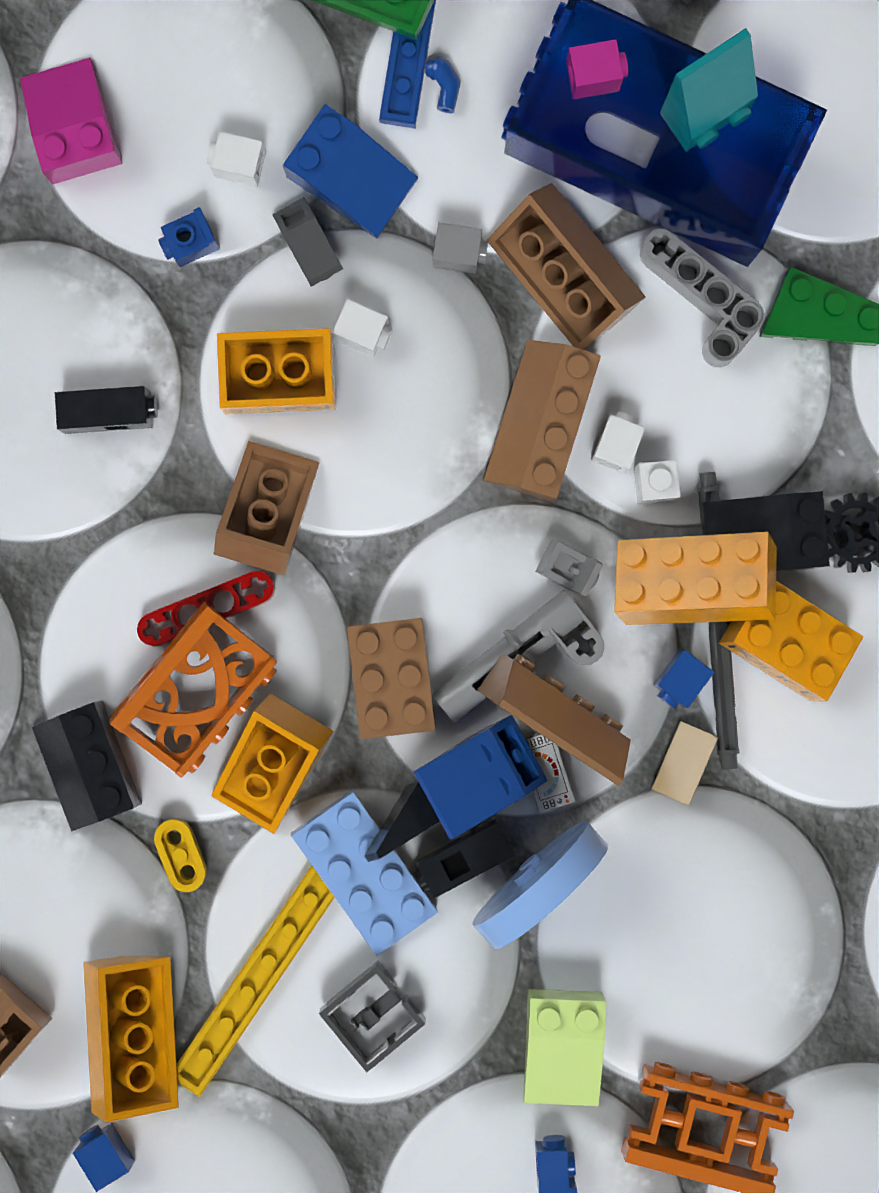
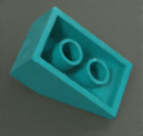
M746 28L676 74L660 114L685 151L696 145L699 149L706 147L719 137L718 130L729 123L732 127H735L752 115L750 109L758 97L751 34Z

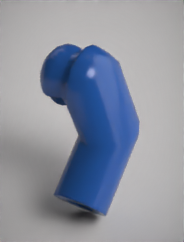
M441 57L431 59L425 66V73L431 80H436L441 87L437 110L444 113H454L461 85L460 78L448 60Z

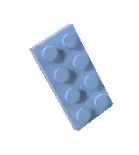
M351 790L292 831L291 837L373 952L378 956L434 916L438 911L427 895L423 893L418 882L395 850L381 859L367 862L364 855L380 828L353 790Z

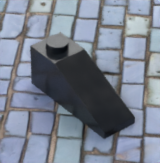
M417 779L406 785L364 855L367 862L381 859L440 822Z

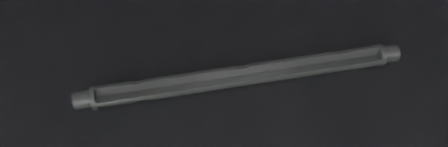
M716 472L699 473L700 488L697 489L699 507L700 503L720 501V487L716 483ZM700 507V520H701V525H702L701 507ZM729 621L709 622L711 667L715 672L712 675L714 707L716 710V734L718 737L717 755H720L722 770L737 769V754L740 753L735 717L732 655L730 650L719 644L729 626Z

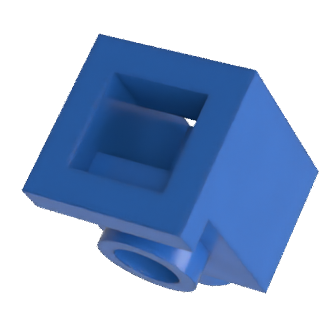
M200 207L194 209L193 213L160 227L164 237L158 239L167 260L174 257L179 267L220 250ZM191 232V237L188 241L181 242L178 240L180 235Z
M548 1135L543 1138V1141H535L538 1192L577 1193L575 1178L569 1177L576 1175L574 1152H567L566 1137L562 1135Z

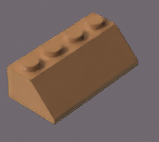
M553 183L530 193L486 240L573 347L582 350L588 348L646 298Z
M527 340L483 481L554 503L560 490L601 355L566 344Z
M502 653L477 691L617 786H620L624 778L631 742L628 737L620 733L623 725L607 714H604L602 719L592 714L591 712L595 706L577 694L573 699H570L562 693L566 686L547 674L544 679L535 675L533 671L537 666L521 655L517 654L513 660Z

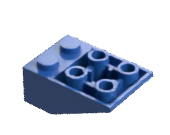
M512 715L479 730L413 771L450 840L525 797L548 781Z

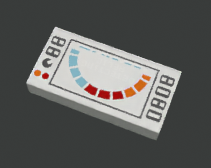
M541 734L525 738L548 780L533 791L539 812L542 813L575 802L558 746Z

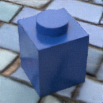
M679 649L653 685L661 690L657 697L670 707L675 709L679 704L682 707L688 708L715 672L685 649Z
M113 1123L102 1129L99 1125H95L79 1137L81 1142L72 1153L96 1192L127 1174L135 1162Z

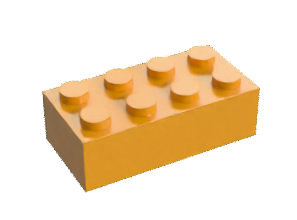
M768 532L617 540L614 613L626 625L776 620L777 546Z

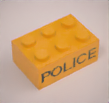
M330 328L217 333L220 409L225 415L336 410L333 336Z
M776 581V620L731 621L719 644L809 701H828L864 636Z

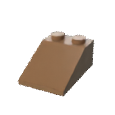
M248 441L216 532L213 555L285 576L319 462Z

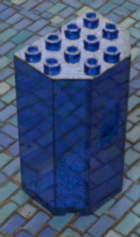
M569 0L567 4L561 1L552 20L553 27L549 37L544 36L535 58L537 61L533 69L535 73L528 70L519 90L521 95L517 102L519 107L517 108L512 105L502 126L504 131L501 139L506 141L504 154L748 267L762 251L788 196L790 187L825 117L827 109L756 76L758 97L750 109L752 115L735 127H732L729 123L718 130L719 137L706 147L699 149L696 145L685 151L660 112L676 74L707 53L596 1ZM617 40L619 53L625 52L628 64V76L623 77L620 91L573 99L566 63L569 48ZM607 113L660 137L647 167H641L593 144L586 135L585 126L587 121L595 114Z

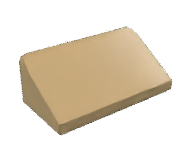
M680 721L651 789L689 806L718 737Z

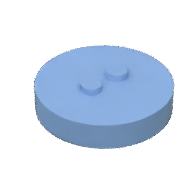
M582 821L551 841L537 854L528 858L520 866L519 870L486 902L474 918L472 925L493 949H500L510 944L551 913L590 875L606 854L609 847L608 844L588 821Z

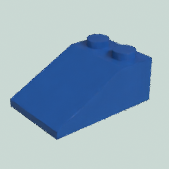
M324 104L283 164L286 178L376 239L418 180V176L356 124Z

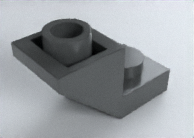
M305 197L272 214L311 287L329 279L332 275L343 269Z

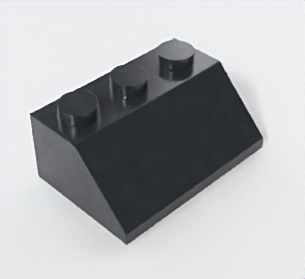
M103 700L84 705L32 727L71 832L134 809L142 804L113 726L110 725Z

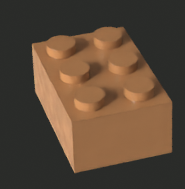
M415 618L348 626L347 632L360 739L435 731L423 619Z

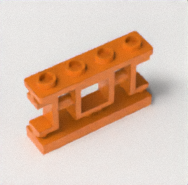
M655 1062L654 1067L644 1064L642 1070L643 1078L640 1081L639 1089L642 1094L655 1097L648 1129L629 1124L628 1137L625 1136L621 1149L625 1162L740 1193H775L776 1185L773 1180L774 1176H777L778 1168L774 1162L762 1159L769 1127L788 1132L790 1125L788 1121L789 1118H793L794 1110L788 1102H785L786 1097L771 1091H764L763 1095L749 1092V1087L733 1081H728L726 1086L712 1082V1077L699 1072H691L690 1076L676 1073L677 1069L661 1062ZM661 1085L691 1092L687 1093L682 1113L665 1109L669 1092L666 1087ZM729 1103L763 1111L759 1113L755 1132L738 1128L742 1111L738 1106ZM696 1108L728 1116L720 1148L688 1140ZM661 1124L678 1128L675 1140L677 1150L656 1145ZM734 1143L751 1147L747 1160L750 1169L729 1164Z

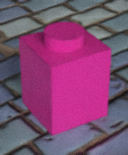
M617 40L569 48L566 63L573 99L620 91L623 77L628 76V64L625 52L619 53Z

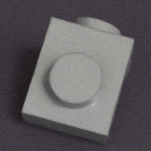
M551 539L535 572L572 592L587 596L590 589L596 585L603 564L558 540Z

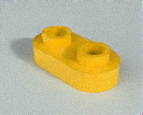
M179 818L166 820L155 831V846L170 884L178 891L192 892L198 889L206 879L207 867L191 826ZM176 830L181 834L180 843L170 841V831ZM183 866H192L195 870L194 877H185L182 873Z

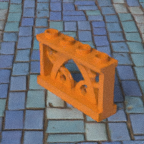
M204 602L109 716L110 725L119 732H123L182 778L188 771L192 774L199 768L205 759L203 752L211 742L216 745L223 739L229 730V726L226 724L235 713L240 716L246 711L253 701L250 695L259 684L264 687L270 682L277 671L274 668L277 660L272 654L218 613L211 605ZM215 623L237 642L220 650L208 628ZM193 651L200 654L199 661L207 653L210 658L198 666H191L187 662V656ZM245 651L253 657L254 666L249 674L241 677L236 674L235 670L238 665L244 664V662L233 660L225 665L224 658L233 652ZM213 667L215 676L214 705L195 711L175 712L178 705V691L170 674L176 670L183 674L196 675L204 673ZM229 684L238 687L230 698ZM164 690L171 695L167 711L162 710L165 701L159 703L154 699L159 691ZM135 717L159 724L155 741L131 723ZM210 722L200 733L196 725ZM168 726H175L173 736L176 743L182 734H187L191 737V743L185 751L176 753L166 748L164 734Z

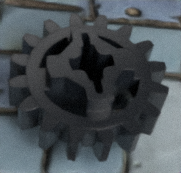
M863 492L858 495L855 501L853 494L848 493L843 496L844 504L835 499L830 502L834 511L825 510L829 557L834 556L836 558L833 565L836 569L841 568L846 563L847 573H856L858 565L863 573L870 572L872 568L871 562L879 567V534L875 524L876 520L879 524V497L868 502V494ZM848 509H862L855 518L842 514ZM852 527H861L859 533L863 536L862 539H853L855 532L851 530ZM834 531H836L837 534H838V538H839V541H840V544H839V545H837V543H836V540H835V537H834ZM861 547L872 551L871 554L863 558L853 557Z

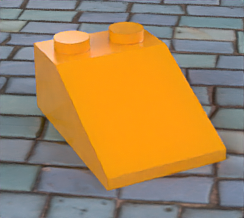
M270 693L253 711L211 796L275 834L318 762L334 731Z

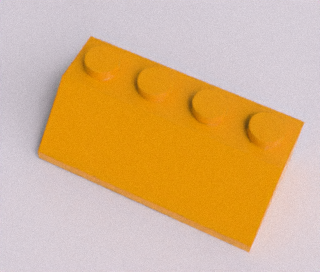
M118 956L83 962L91 1113L104 1122H111L179 1108L170 957Z

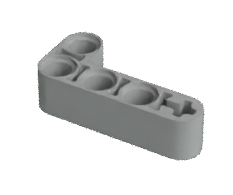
M656 229L647 235L640 249L642 263L718 325L705 341L702 347V355L704 360L713 367L728 365L762 326L765 318L763 307L672 232L666 229ZM659 244L665 247L663 252H660L658 255L652 252L654 247H657ZM675 254L678 256V258L675 260L672 267L670 268L667 266V264L669 261H671ZM683 265L692 267L696 273V279L691 281L683 279L679 275L678 268ZM715 288L720 290L724 295V303L715 304L711 302L707 295L708 289ZM737 312L749 313L753 320V326L749 328L741 326L737 322ZM713 341H725L729 345L730 354L728 356L716 354L713 349Z

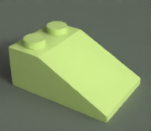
M528 989L524 1103L599 1106L606 1025V1000L602 992Z

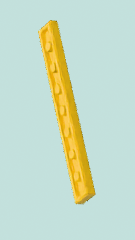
M312 865L176 1065L177 1082L198 1097L202 1095L335 898Z

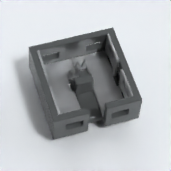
M379 960L324 1004L319 1011L322 1019L366 1073L422 1028L426 1020L425 1016L407 995L401 999L395 991L397 989V982Z

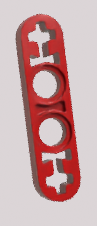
M261 571L249 572L146 614L138 622V637L146 645H164L171 642L185 626L179 618L180 610L184 606L193 605L199 609L204 602H207L216 609L213 603L214 597L220 591H228L234 598L233 607L228 612H219L217 610L218 613L228 619L270 601L275 593V582L270 575ZM256 577L260 582H267L268 587L263 590L264 596L262 598H259L255 593L244 596L248 604L241 606V597L234 588V585L240 583L241 590H246L253 586L252 579ZM171 611L172 622L179 632L173 634V627H168L159 632L161 638L158 640L153 635L147 636L146 630L150 628L149 621L152 619L155 623L169 621L165 614Z

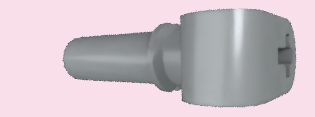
M563 590L515 629L502 632L505 637L432 695L450 719L456 723L487 698L477 691L485 678L475 686L473 684L493 668L502 653L509 656L519 649L510 658L514 660L516 655L519 654L535 665L536 658L558 642L573 661L581 665H592L602 657L605 649L604 641L572 598ZM583 621L586 625L578 633L586 640L591 638L588 642L590 649L587 652L581 649L577 650L579 644L572 636L564 643L561 638ZM540 631L539 635H537L525 646L521 647L526 641H528L531 637H533L536 633Z

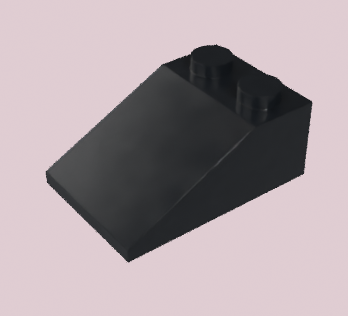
M823 491L700 503L703 535L768 532L777 546L776 572L830 566Z

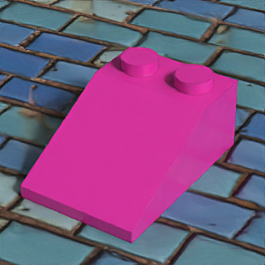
M91 58L20 78L37 157L42 173L52 185L122 164Z

